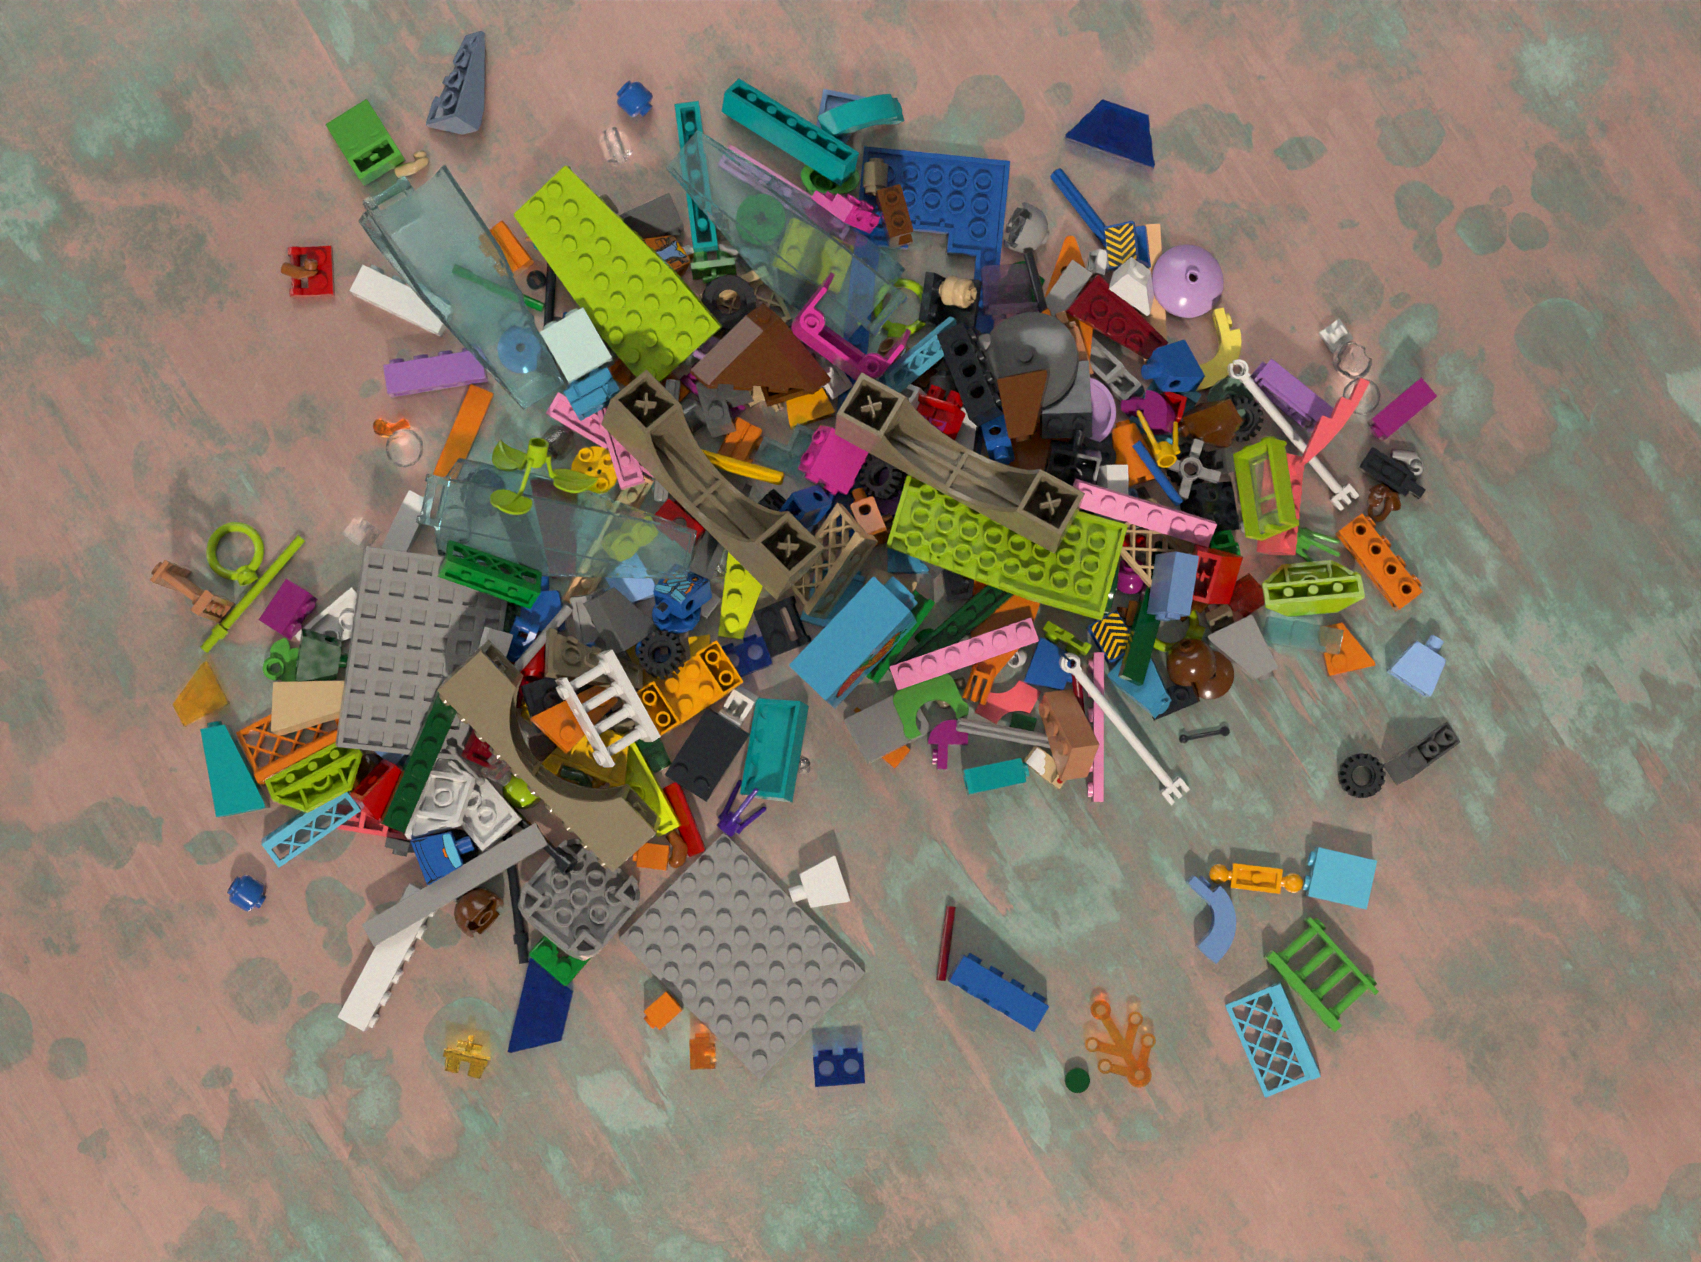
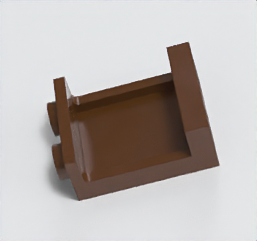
M898 184L877 190L876 205L889 250L913 244L911 236L913 226L901 185Z

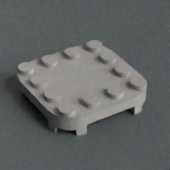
M579 839L563 841L558 845L557 849L562 853L571 854L578 861L575 868L567 875H563L556 869L555 860L550 856L524 885L519 896L518 908L527 922L566 954L585 961L602 951L633 914L640 901V891L637 884L638 881L633 875L629 876L619 867L614 872L609 868L605 869L597 861V856L592 850H586L581 845Z

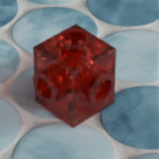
M1250 573L1236 581L1230 604H1228L1233 612L1238 611L1245 618L1265 605L1263 588Z

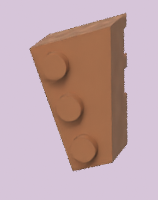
M1072 689L1045 692L1042 702L1039 704V714L1044 724L1060 781L1087 777L1100 744Z

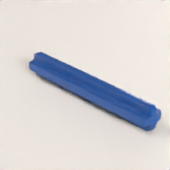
M1061 168L1056 169L1051 174V179L1106 248L1104 231L1106 225Z

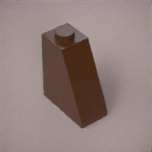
M1050 368L1003 376L997 379L1009 439L1016 438V442L1031 439L1030 435L1037 432L1050 377Z

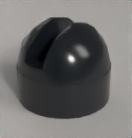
M534 270L527 275L526 281L530 289L540 291L546 286V277L543 272ZM535 274L541 283L539 285L531 277Z

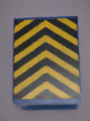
M1128 221L1104 228L1108 267L1110 270H1117L1131 257L1146 268L1151 267L1146 226L1135 227L1134 221Z
M1117 610L1104 616L1102 621L1098 620L1086 627L1099 651L1104 652V659L1107 664L1124 656L1130 632Z

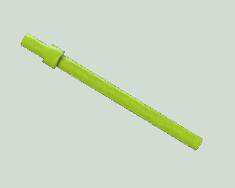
M297 535L220 624L217 623L211 630L212 634L200 646L202 650L208 653L220 639L223 640L229 633L227 630L305 542L303 538Z

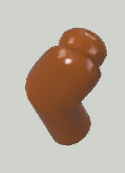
M314 259L305 260V266L302 267L285 262L281 266V273L298 280L315 276L318 272V262Z
M673 830L665 837L673 847L668 862L671 867L678 868L686 862L688 846L676 830Z

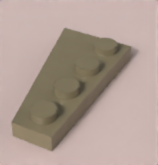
M552 628L546 631L545 677L555 679L567 677L568 681H572L598 665L599 659L596 655L601 653L600 648L595 646L588 647L579 643L576 638L571 636L567 638L557 634L558 631ZM616 656L635 691L637 692L642 689L643 667ZM602 674L587 684L609 688L611 681L608 675Z

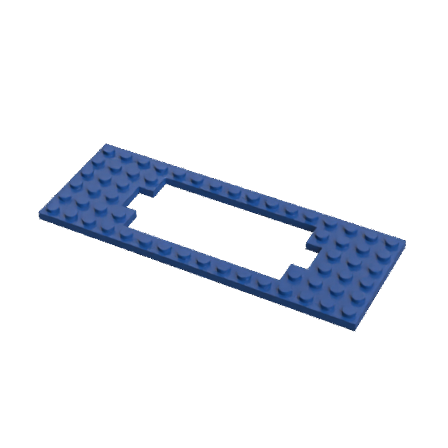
M864 146L859 200H864L874 207L873 212L879 216L876 196L865 194L863 172L864 163L869 162L870 158L883 159L884 163L888 164L887 187L901 185L913 231L948 234L947 254L976 257L974 279L982 281L975 328L981 334H990L994 329L1010 161ZM879 219L877 226L870 234L858 228L855 230L844 339L865 355L868 353L878 247L888 248L881 219ZM908 245L898 247L895 249L908 250ZM975 370L970 372L969 377L975 374ZM846 374L849 381L854 386L856 380H854L852 377ZM852 387L838 395L837 412ZM979 426L976 453L980 455L983 438L981 426ZM868 453L866 459H872V454ZM864 469L859 470L854 486L848 491L847 495L842 493L833 495L835 504L826 512L825 520L837 503L842 504L852 515L850 504L853 503L850 492L865 487L860 483V481L864 480V478L860 477V473H864ZM841 514L836 519V527L842 526ZM853 529L849 530V538H852L855 533ZM842 531L836 532V536L842 537Z

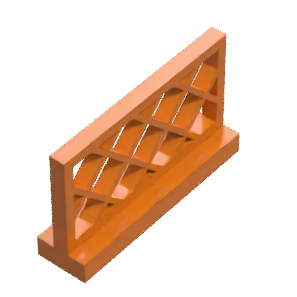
M272 714L239 730L236 734L253 768L257 783L265 787L266 783L264 780L335 743L338 728L326 732L321 730L323 723L318 724L317 729L313 727L305 728L315 732L313 740L305 744L299 742L303 729L297 731L295 740L283 737V735L277 736L267 732L271 722ZM339 718L335 719L337 726L339 723ZM253 731L261 733L256 746L249 745L244 736ZM265 735L277 738L273 751L261 748ZM281 740L293 743L290 753L286 755L277 753ZM260 751L271 755L268 764L259 768L256 762Z

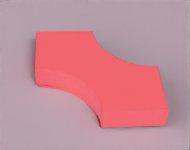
M1019 680L1007 692H990L986 705H982L979 702L974 713L997 724L1002 716L1013 711L1030 714L1041 691Z

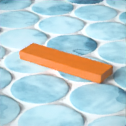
M470 384L433 472L434 476L457 484L494 397V393Z

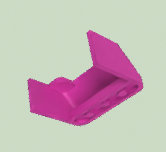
M830 272L795 317L792 323V332L797 338L857 381L861 372L873 379H877L904 349L911 331L906 329L885 357L877 353L865 355L826 326L824 314L815 307L828 290L835 276Z

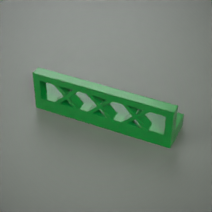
M449 540L446 546L445 560L438 570V577L531 609L541 592L542 572ZM453 551L461 553L465 558L453 556ZM477 560L484 561L488 566L480 565ZM500 568L507 569L511 575L503 573ZM523 576L533 578L534 584L526 581Z
M916 590L912 594L918 604L911 612L917 623L866 676L876 685L881 681L889 666L893 664L935 605L934 601L930 598L928 600Z

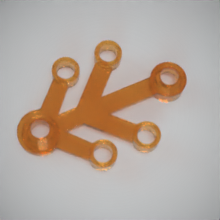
M1095 1000L1090 1006L1091 1015L1102 1021L1115 1045L1099 1041L1095 1037H1088L1084 1043L1085 1048L1089 1052L1100 1051L1123 1057L1128 1065L1127 1067L1112 1064L1109 1059L1103 1058L1097 1063L1098 1070L1103 1074L1114 1073L1125 1076L1134 1087L1141 1088L1146 1086L1152 1077L1147 1062L1150 1050L1156 1043L1155 1037L1151 1033H1144L1140 1038L1142 1047L1137 1061L1132 1054L1137 1029L1143 1022V1016L1137 1011H1132L1128 1014V1027L1125 1039H1123L1110 1017V1005L1105 1000ZM1103 1005L1106 1009L1102 1015L1096 1012L1097 1007ZM1137 1014L1140 1018L1136 1024L1131 1022V1016ZM1146 1036H1151L1152 1038L1150 1045H1145L1143 1042ZM1095 1040L1097 1042L1096 1048H1088V1042ZM1104 1061L1110 1065L1106 1071L1100 1068L1101 1063ZM1139 1070L1143 1071V1078L1137 1080L1135 1073Z

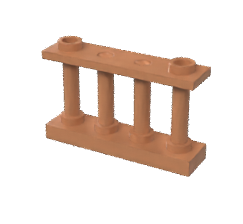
M164 560L163 563L159 562L151 572L153 576L150 581L174 591H180L187 596L194 605L191 611L200 617L221 623L235 604L227 597L199 588L187 579L192 571L167 560Z

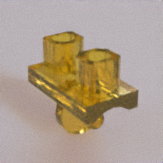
M469 1035L467 1041L458 1040L457 1047L464 1048L465 1051L448 1047L444 1049L443 1057H446L445 1071L459 1073L461 1061L470 1063L467 1076L478 1079L482 1077L485 1068L490 1065L491 1057L472 1053V1051L481 1052L483 1045L474 1043L475 1036Z

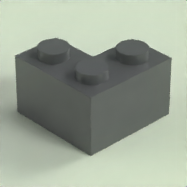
M701 382L696 383L705 421L711 436L715 438L735 432L736 427L730 408L754 402L752 392L733 390V385L718 384L717 389H710Z

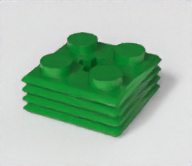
M543 936L529 952V956L561 984L567 986L591 958L582 961L570 955L569 957H560L558 955L560 952L558 946L546 936Z

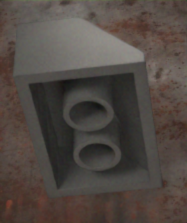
M670 193L619 215L643 239L670 235L676 238L681 235L680 231L684 230Z

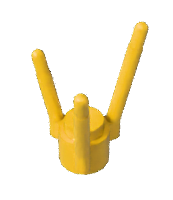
M1138 410L1136 413L1148 436L1145 441L1156 458L1158 466L1162 468L1172 466L1177 460L1176 455L1180 453L1178 446V423H1173V445L1167 441L1157 443L1145 417Z

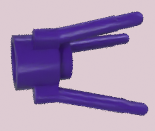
M741 779L738 780L724 810L718 816L720 821L717 823V826L730 837L735 833L740 834L746 826L766 811V807H762L741 823L742 819L739 816L759 791L758 788H754L735 813L729 812L741 787Z

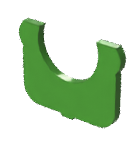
M943 674L903 688L895 693L893 704L904 726V735L908 739L912 740L922 735L916 726V715L920 707L929 701L939 700L949 704L954 709L957 720L969 715V707L962 700L950 674Z

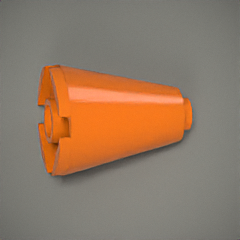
M1130 420L1115 423L1116 428L1112 429V447L1116 452V461L1113 465H1128V487L1155 480L1132 447V445L1140 440L1157 463L1136 423L1130 424Z

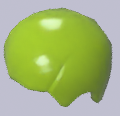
M511 773L505 779L502 787L503 796L512 806L525 810L535 807L541 801L539 796H534L528 790V784L522 778L518 779Z

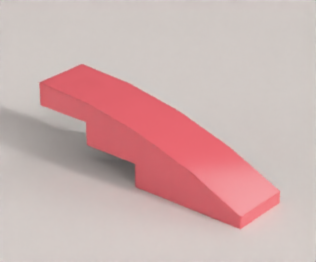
M1360 378L1356 381L1349 399L1341 396L1337 400L1330 418L1322 415L1318 419L1299 462L1300 465L1304 466L1343 428L1358 406L1370 381Z
M338 804L336 813L346 814L354 808L349 805ZM362 809L336 828L383 837L412 840L407 839L404 835L405 833L381 824V818L376 820L367 815Z

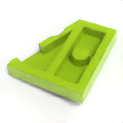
M1047 621L1041 630L1046 633L1044 638L1054 644H1057L1059 641L1066 646V652L1077 656L1081 655L1084 657L1092 647L1091 644L1083 643L1075 638L1073 634L1050 621Z

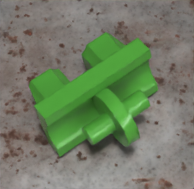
M721 249L717 250V260L708 261L707 252L701 251L694 253L693 263H690L693 280L703 279V284H707L722 275H737L735 258H732L728 252Z

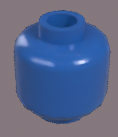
M629 80L616 94L618 96V106L630 117H636L639 114L644 117L653 107L650 104L653 98L652 93L639 81L631 82Z
M243 875L241 878L237 876L227 891L230 895L229 901L247 912L251 911L254 907L259 909L266 899V895L263 894L264 884L249 875Z

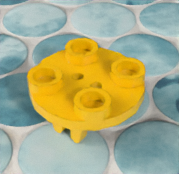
M591 446L582 448L572 462L571 470L598 478L593 486L583 491L588 495L606 493L614 487L618 480L610 452L603 447Z

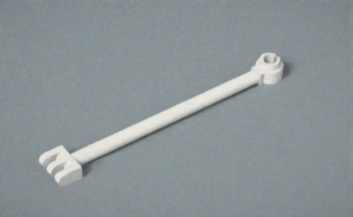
M1241 359L1233 360V363H1229L1227 367L1228 375L1233 379H1239L1303 455L1307 444L1250 377L1248 364ZM1233 365H1238L1240 367V372L1238 374H1235L1233 372ZM1316 455L1309 461V464L1333 491L1334 495L1329 501L1340 513L1345 509L1339 502L1340 500L1347 506L1352 503L1347 496L1348 493L1355 500L1359 497V494L1350 483L1341 487Z
M1064 653L1068 659H1074L1075 665L1069 668L1067 666L1068 660L1061 656L1059 659L1060 668L1075 676L1165 786L1160 791V794L1172 806L1175 801L1170 794L1173 793L1180 799L1182 794L1177 788L1180 786L1187 793L1190 790L1189 787L1179 776L1174 780L1170 778L1080 667V658L1073 653Z

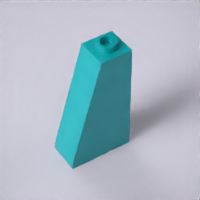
M222 721L207 723V728L200 729L216 817H226L270 808L269 802L260 784L257 783L254 772L231 726L222 725Z

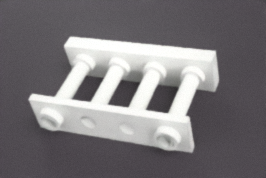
M605 650L596 655L599 659L596 667L571 682L568 681L567 677L558 678L555 682L558 685L556 690L559 696L567 701L595 751L593 752V757L596 762L603 767H613L615 763L611 756L638 739L644 740V742H653L661 736L614 651ZM602 674L608 675L611 681L610 687L581 704L574 691ZM615 695L619 696L624 704L622 709L593 726L587 712ZM625 718H631L636 726L634 731L610 746L605 747L599 734Z

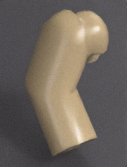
M424 150L417 151L413 155L415 161L395 166L396 176L401 178L412 175L426 167L429 163L427 153Z

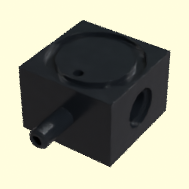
M1076 429L1073 443L1051 439L1044 471L1071 486L1074 485L1075 479L1096 485L1102 460L1100 449L1082 446L1085 430Z

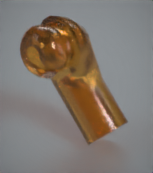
M405 417L395 424L385 422L383 419H377L373 422L374 432L378 436L388 439H394L411 428Z

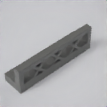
M745 483L743 490L740 492L749 498L752 486ZM707 530L692 560L689 571L712 580L725 548Z

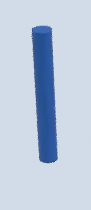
M1139 440L1132 445L1176 507L1182 503V498L1142 442Z

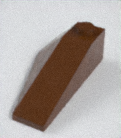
M1231 399L1200 403L1182 415L1181 421L1178 422V431L1187 440L1193 441L1198 439L1204 441L1203 444L1227 448L1232 445V439L1236 436L1234 432L1239 430L1243 420Z

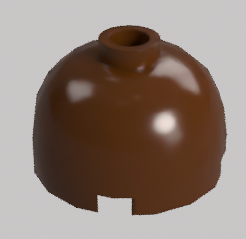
M1188 638L1178 641L1170 648L1167 654V672L1171 681L1177 685L1192 686L1191 682L1199 681L1200 684L1212 678L1217 671L1215 655L1211 647L1201 639Z
M483 887L474 888L456 899L457 904L454 909V918L457 926L468 937L473 938V933H484L500 915L497 909L499 905L503 908L504 903L491 890Z

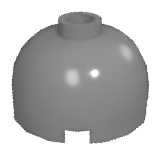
M1023 202L1024 207L1022 209L1017 207L1009 220L1005 232H1010L1008 240L1004 239V245L1016 252L1030 253L1041 244L1044 245L1048 240V223L1045 214L1040 209Z

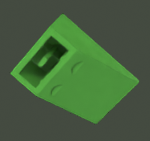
M367 99L325 124L364 186L406 161Z

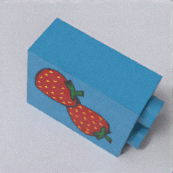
M873 576L789 666L826 702L836 709L917 623L911 610L918 602L914 599V595L894 576L884 585Z

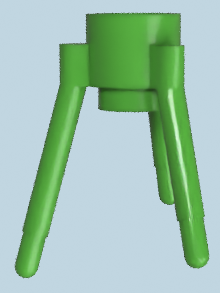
M1298 526L1296 553L1307 562H1313L1314 560L1303 551V548L1308 551L1311 545L1337 557L1340 556V552L1314 540V537L1336 544L1340 543L1339 539L1312 531L1307 527L1303 529Z

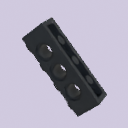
M962 321L937 334L969 420L979 427L1003 415L1000 393L998 390L995 391L993 386L996 382L990 369L987 370L985 366L987 357L984 351L978 348L976 343L979 341V337L973 327L969 328ZM968 348L967 352L961 356L962 351ZM976 369L975 374L969 377L970 372ZM984 390V394L977 398L979 392Z

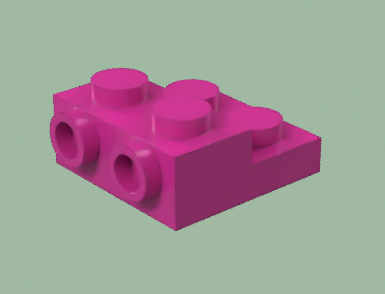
M816 190L811 197L812 200L844 223L869 234L879 222L880 216L873 212L874 207L864 200L860 201L850 194L845 197L838 193L835 195L827 191L824 194Z

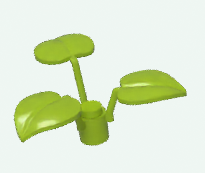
M531 438L527 454L508 446L500 440L492 453V463L494 466L508 472H513L517 469H526L517 494L505 489L496 490L490 495V503L495 508L508 514L520 515L527 513L532 507V500L522 495L531 468H541L545 463L547 464L549 477L554 479V486L566 492L580 493L586 491L597 482L598 478L569 469L560 468L553 471L551 465L552 456L547 455L549 443L545 439Z

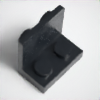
M926 272L919 321L932 327H938L948 317H953L956 319V324L963 321L968 327L975 328L982 281L970 279L977 290V296L969 307L961 309L957 306L945 305L939 296L940 284L946 278L935 272Z
M1231 481L1191 485L1188 499L1180 503L1182 512L1215 521L1217 526L1214 532L1240 529Z

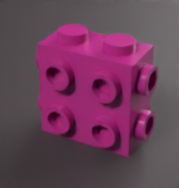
M820 425L812 436L809 448L801 457L798 470L805 473L804 478L815 484L818 482L823 484V490L833 495L837 493L847 495L848 491L854 486L859 470L866 462L868 452L835 435L834 428Z

